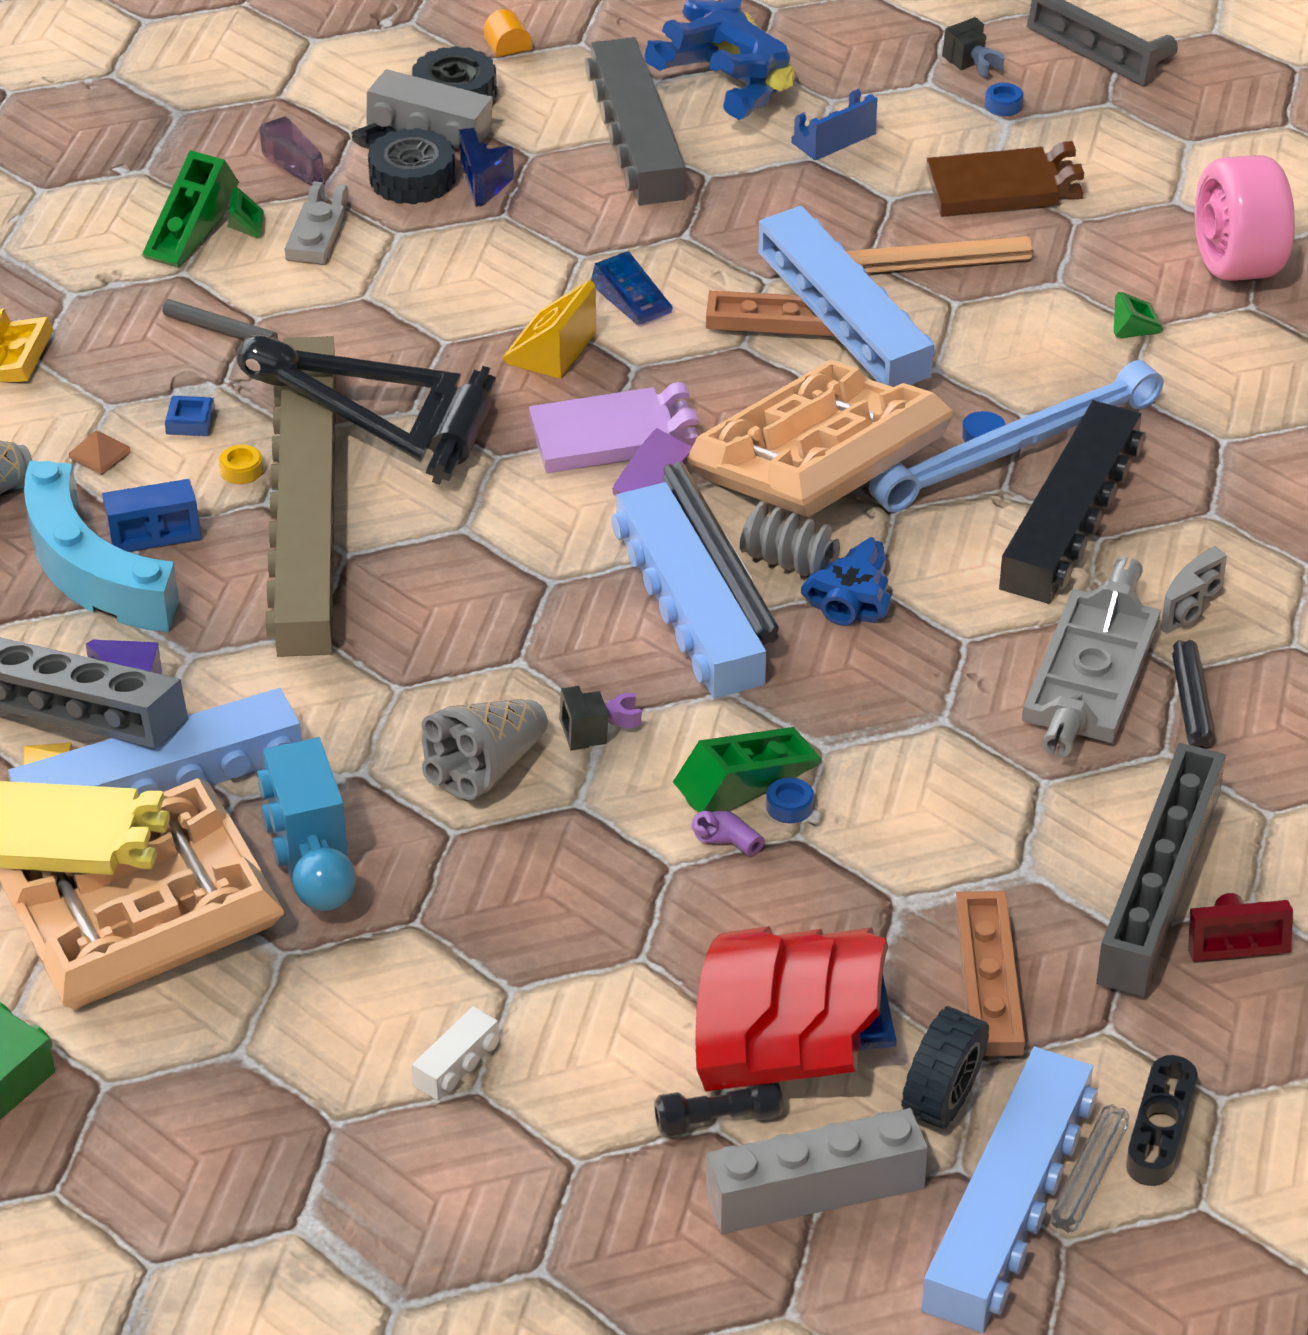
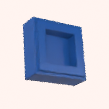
M172 396L165 419L166 434L208 436L215 412L214 398Z

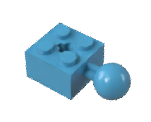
M317 737L263 749L265 769L257 771V779L263 800L268 799V804L261 805V814L266 833L274 832L276 838H272V848L278 867L286 866L294 891L303 904L317 911L335 910L343 906L354 893L356 872L348 858L343 801L321 739Z

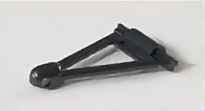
M252 335L244 339L238 347L236 355L238 366L250 378L270 385H288L419 462H422L427 450L431 449L433 456L427 466L426 474L432 475V482L439 485L443 479L450 481L456 466L467 460L492 407L490 393L496 382V377L489 375L491 368L487 366H482L480 371L474 369L467 384L457 388L461 373L299 351L285 342L263 335ZM246 360H256L259 363L260 370L253 371L249 369L246 365ZM301 370L428 387L431 390L410 433Z

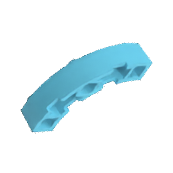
M29 460L24 485L26 509L35 555L47 577L68 598L93 613L96 607L102 611L117 615L118 623L146 630L169 632L179 603L174 562L139 556L124 551L100 538L87 527L77 514L78 497L73 464Z

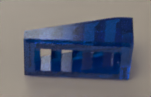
M629 251L595 263L591 280L596 285V289L637 325L672 313L673 306ZM633 288V290H630L628 292L626 291V289ZM638 296H642V297H643L642 299H639V300H637V301H634V299H633V298H636V297H638ZM649 304L652 305V307L641 310V307Z

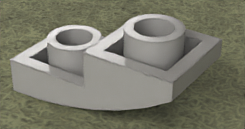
M1216 546L1206 550L1188 563L1170 584L1165 595L1161 630L1166 634L1183 625L1194 622L1201 616L1203 599L1215 595L1222 589L1227 555Z

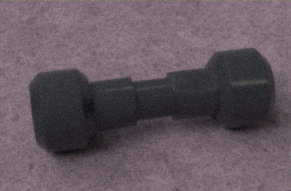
M779 1082L747 1086L746 1089L728 1091L726 1095L714 1097L704 1095L685 1098L681 1093L674 1092L658 1095L654 1101L657 1128L665 1137L685 1134L690 1124L711 1121V1118L728 1115L732 1118L751 1114L758 1121L779 1118L783 1112V1097Z

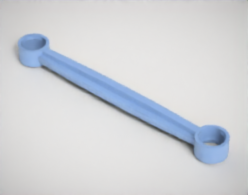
M1133 361L1120 371L1115 382L1016 420L910 468H906L899 462L871 479L869 492L887 511H902L915 500L919 489L972 470L1077 426L1092 400L1117 407L1128 403L1137 410L1148 407L1159 397L1164 385L1163 377L1145 361Z

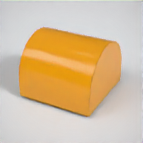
M502 9L488 17L484 25V38L496 57L532 49L531 36L515 12Z

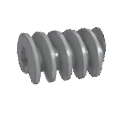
M763 501L758 503L753 513L750 514L741 533L739 542L741 553L747 551L749 556L756 559L763 557L767 563L773 565L779 563L780 567L786 570L795 568L796 573L803 576L824 570L830 562H835L839 556L840 541L837 538L831 540V526L824 524L818 534H815L816 521L809 518L805 521L802 528H799L800 515L792 513L784 523V509L776 507L771 515L767 517L768 503Z

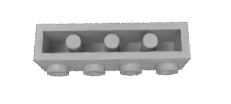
M911 1108L894 1112H881L872 1117L844 1123H831L822 1128L790 1135L781 1134L771 1139L740 1146H727L721 1150L709 1152L706 1155V1195L720 1233L725 1234L924 1189L928 1147Z

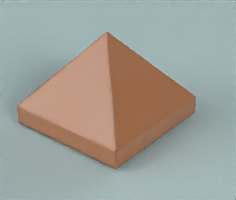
M96 430L69 452V458L102 474L131 451L128 445Z

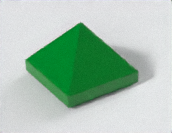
M235 187L231 193L227 227L254 238H259L262 235L264 210L241 189Z

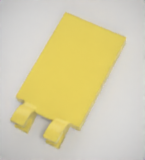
M0 781V868L114 875L117 864H128L136 868L152 869L157 852L156 848L147 847L151 836L150 831L165 833L171 819L169 811H160L165 798L163 791H145L139 796L135 788Z

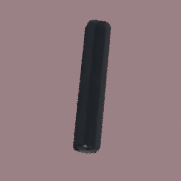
M1178 640L1173 645L1172 658L1187 741L1189 745L1207 748L1213 743L1214 729L1198 645L1193 640L1186 642Z

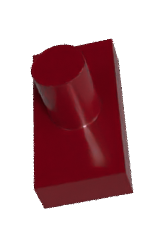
M1225 893L1215 901L1214 906L1190 908L1189 954L1193 961L1291 953L1294 910L1289 900L1244 904L1238 894Z

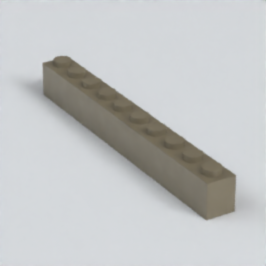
M334 336L283 338V342L291 345L295 350L335 356ZM301 370L336 391L335 374ZM274 385L275 407L281 408L273 409L274 434H280V436H272L273 462H279V464H271L272 490H278V492H270L271 519H277V521H269L270 548H276V550L268 551L269 578L275 577V580L267 581L268 608H274V611H266L267 639L275 638L277 657L332 655L336 413L288 385Z

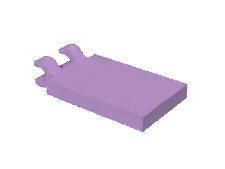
M676 382L670 384L658 395H656L654 387L529 406V420L545 473L631 460L643 442L656 428L689 445L694 444L698 437L696 428L685 427L699 424L695 409L688 408L686 400L675 402L678 399L689 398L686 383Z

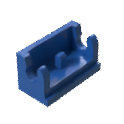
M858 88L849 95V107L832 112L829 116L820 120L814 118L810 120L808 126L805 125V112L798 114L794 120V135L791 136V143L816 161L875 135L878 98L869 94L860 102L861 91Z
M190 478L102 493L111 544L124 551L129 552L201 540L197 502Z

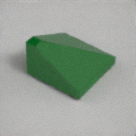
M1124 292L1116 294L1114 309V334L1116 337L1129 338L1159 334L1163 330L1162 324L1151 303Z

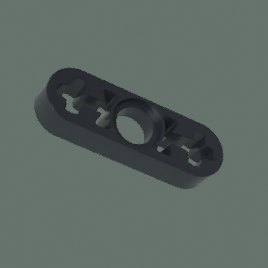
M1177 1055L1160 1057L1152 1064L1126 1159V1170L1129 1176L1142 1185L1158 1186L1164 1184L1171 1178L1193 1103L1198 1077L1194 1064L1184 1057ZM1169 1078L1178 1080L1174 1096L1165 1093L1166 1083L1169 1081ZM1154 1113H1166L1172 1116L1176 1123L1169 1127H1160L1153 1124L1148 1117ZM1150 1144L1159 1146L1158 1157L1154 1163L1145 1161Z

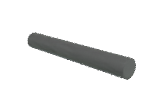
M167 299L163 305L162 312L164 315L240 339H246L252 335H263L278 340L277 332L181 302Z

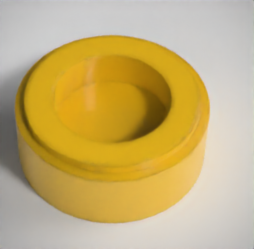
M245 444L234 445L225 449L219 456L221 477L233 484H246L255 481L263 473L261 452L257 448Z

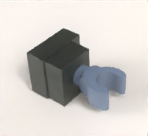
M976 17L945 28L942 57L949 63H953L961 71L976 65L977 72L984 77H988L989 65L996 67L999 71H1003L1005 58L1001 52L985 47L987 35L983 33L984 24Z

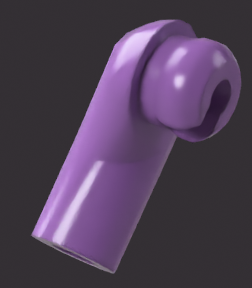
M701 811L692 819L691 826L695 836L707 844H734L749 857L757 855L763 848L764 837L732 812Z

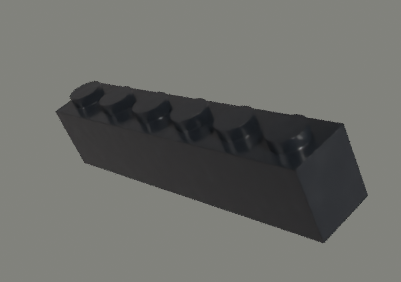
M1095 400L1091 401L1002 555L999 590L1050 604L1058 589H1065L1072 573L1073 562H1080L1087 546L1088 535H1095L1097 533L1103 508L1110 509L1116 495L1117 483H1124L1126 481L1132 456L1139 457L1145 441V432L1140 431L1142 413Z

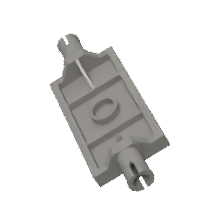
M1119 557L1114 563L1110 579L1091 593L1075 589L1071 591L1025 701L1022 713V721L1049 727L1042 740V747L1048 754L1053 755L1057 744L1062 743L1058 757L1068 756L1072 750L1076 734L1113 743L1158 628L1161 614L1160 609L1143 606L1136 597L1134 589L1143 572L1141 563L1136 559L1132 558L1128 569H1124L1127 557Z

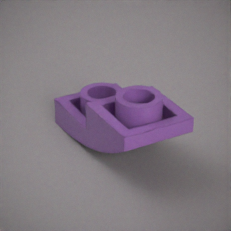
M656 428L643 442L612 487L613 495L616 496L619 493L664 483L663 476L665 473L663 468L667 464L673 465L676 462L686 465L688 462L687 456L693 446Z

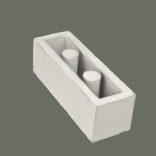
M472 1006L412 1064L413 1086L436 1100H439L446 1092L452 1091L458 1081L467 1072L473 1071L479 1060L488 1052H492L498 1045V1020Z

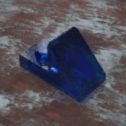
M474 128L459 129L460 163L475 207L484 206L512 181L514 177L512 146L487 149L485 142L479 143Z

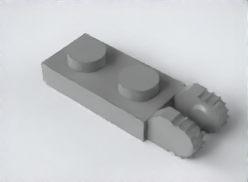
M313 182L309 190L308 202H304L284 248L285 260L326 264L345 219L344 211L345 207H347L349 195L347 185L337 184L333 193L332 204L323 202L325 198L323 182Z

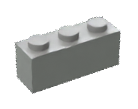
M385 69L367 90L366 124L376 123L382 126V129L385 126H392L397 131L405 128L432 130L439 135L445 136L447 141H451L453 148L474 153L491 131L493 97Z

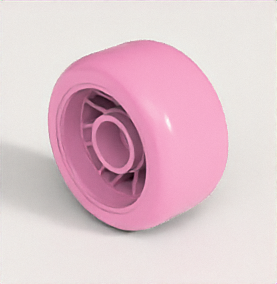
M1251 155L1219 158L1208 164L1200 176L1195 197L1196 237L1203 262L1215 277L1227 281L1271 277L1283 269L1290 257L1295 230L1293 197L1284 170L1270 157Z

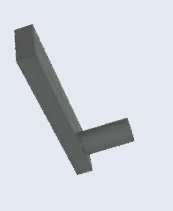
M1032 0L1027 22L1028 28L1143 86L1153 82L1156 64L1174 56L1178 51L1177 41L1171 35H1164L1148 42L1065 0Z

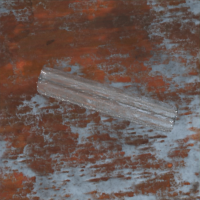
M1109 1104L1102 1109L1052 1209L1050 1220L1056 1229H1063L1067 1233L1078 1230L1129 1126L1128 1120L1130 1115L1126 1109H1118L1113 1104Z

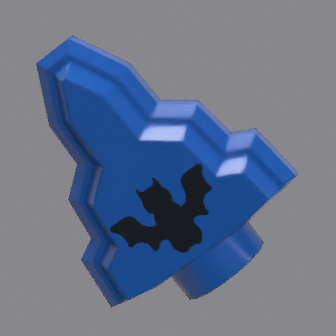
M870 537L850 549L846 557L830 562L824 570L811 573L801 586V594L808 599L811 606L822 610L824 616L837 625H849L854 620L876 623L879 618L886 617L892 595L887 592L889 579L883 573L886 566L883 543Z

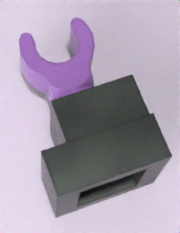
M580 686L561 688L559 720L570 751L607 744L608 723L624 728L639 727L641 725L642 710L635 709L636 694L623 693L605 704L600 691L582 693Z

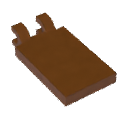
M1073 141L1058 143L1048 153L1044 152L1042 146L927 158L926 171L941 217L1058 205V200L1062 197L1083 199V190L1080 183L1070 184L1074 180L1084 179L1082 165L1073 164L1072 160L1062 161L1066 157L1076 156V148Z

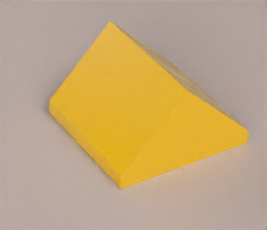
M589 279L539 310L502 359L509 365L561 379L596 333V285L592 280Z

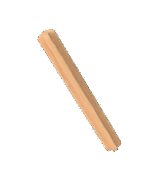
M1021 236L845 252L857 264L862 265L867 274L1030 260L1033 254V245L1030 237Z

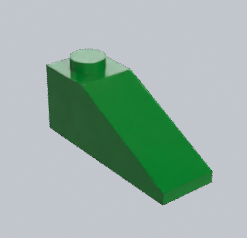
M189 150L142 252L144 258L180 268L224 217L231 201L232 189L239 184L238 179L225 159Z
M795 727L698 741L673 780V783L685 796L689 806L698 813L701 811H729L766 793L768 787L774 781L782 778H795L818 766L822 759Z

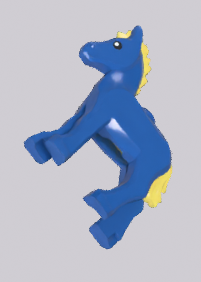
M687 0L682 13L691 23H681L675 19L664 23L662 32L672 42L648 40L644 54L645 63L659 71L675 66L708 62L710 63L708 68L715 72L722 71L739 81L745 82L744 88H733L725 94L724 112L737 120L749 116L756 109L766 107L771 94L792 87L795 79V69L789 63L790 53L787 46L782 41L758 28L756 23H754L755 20L751 19V15L742 9L741 0Z

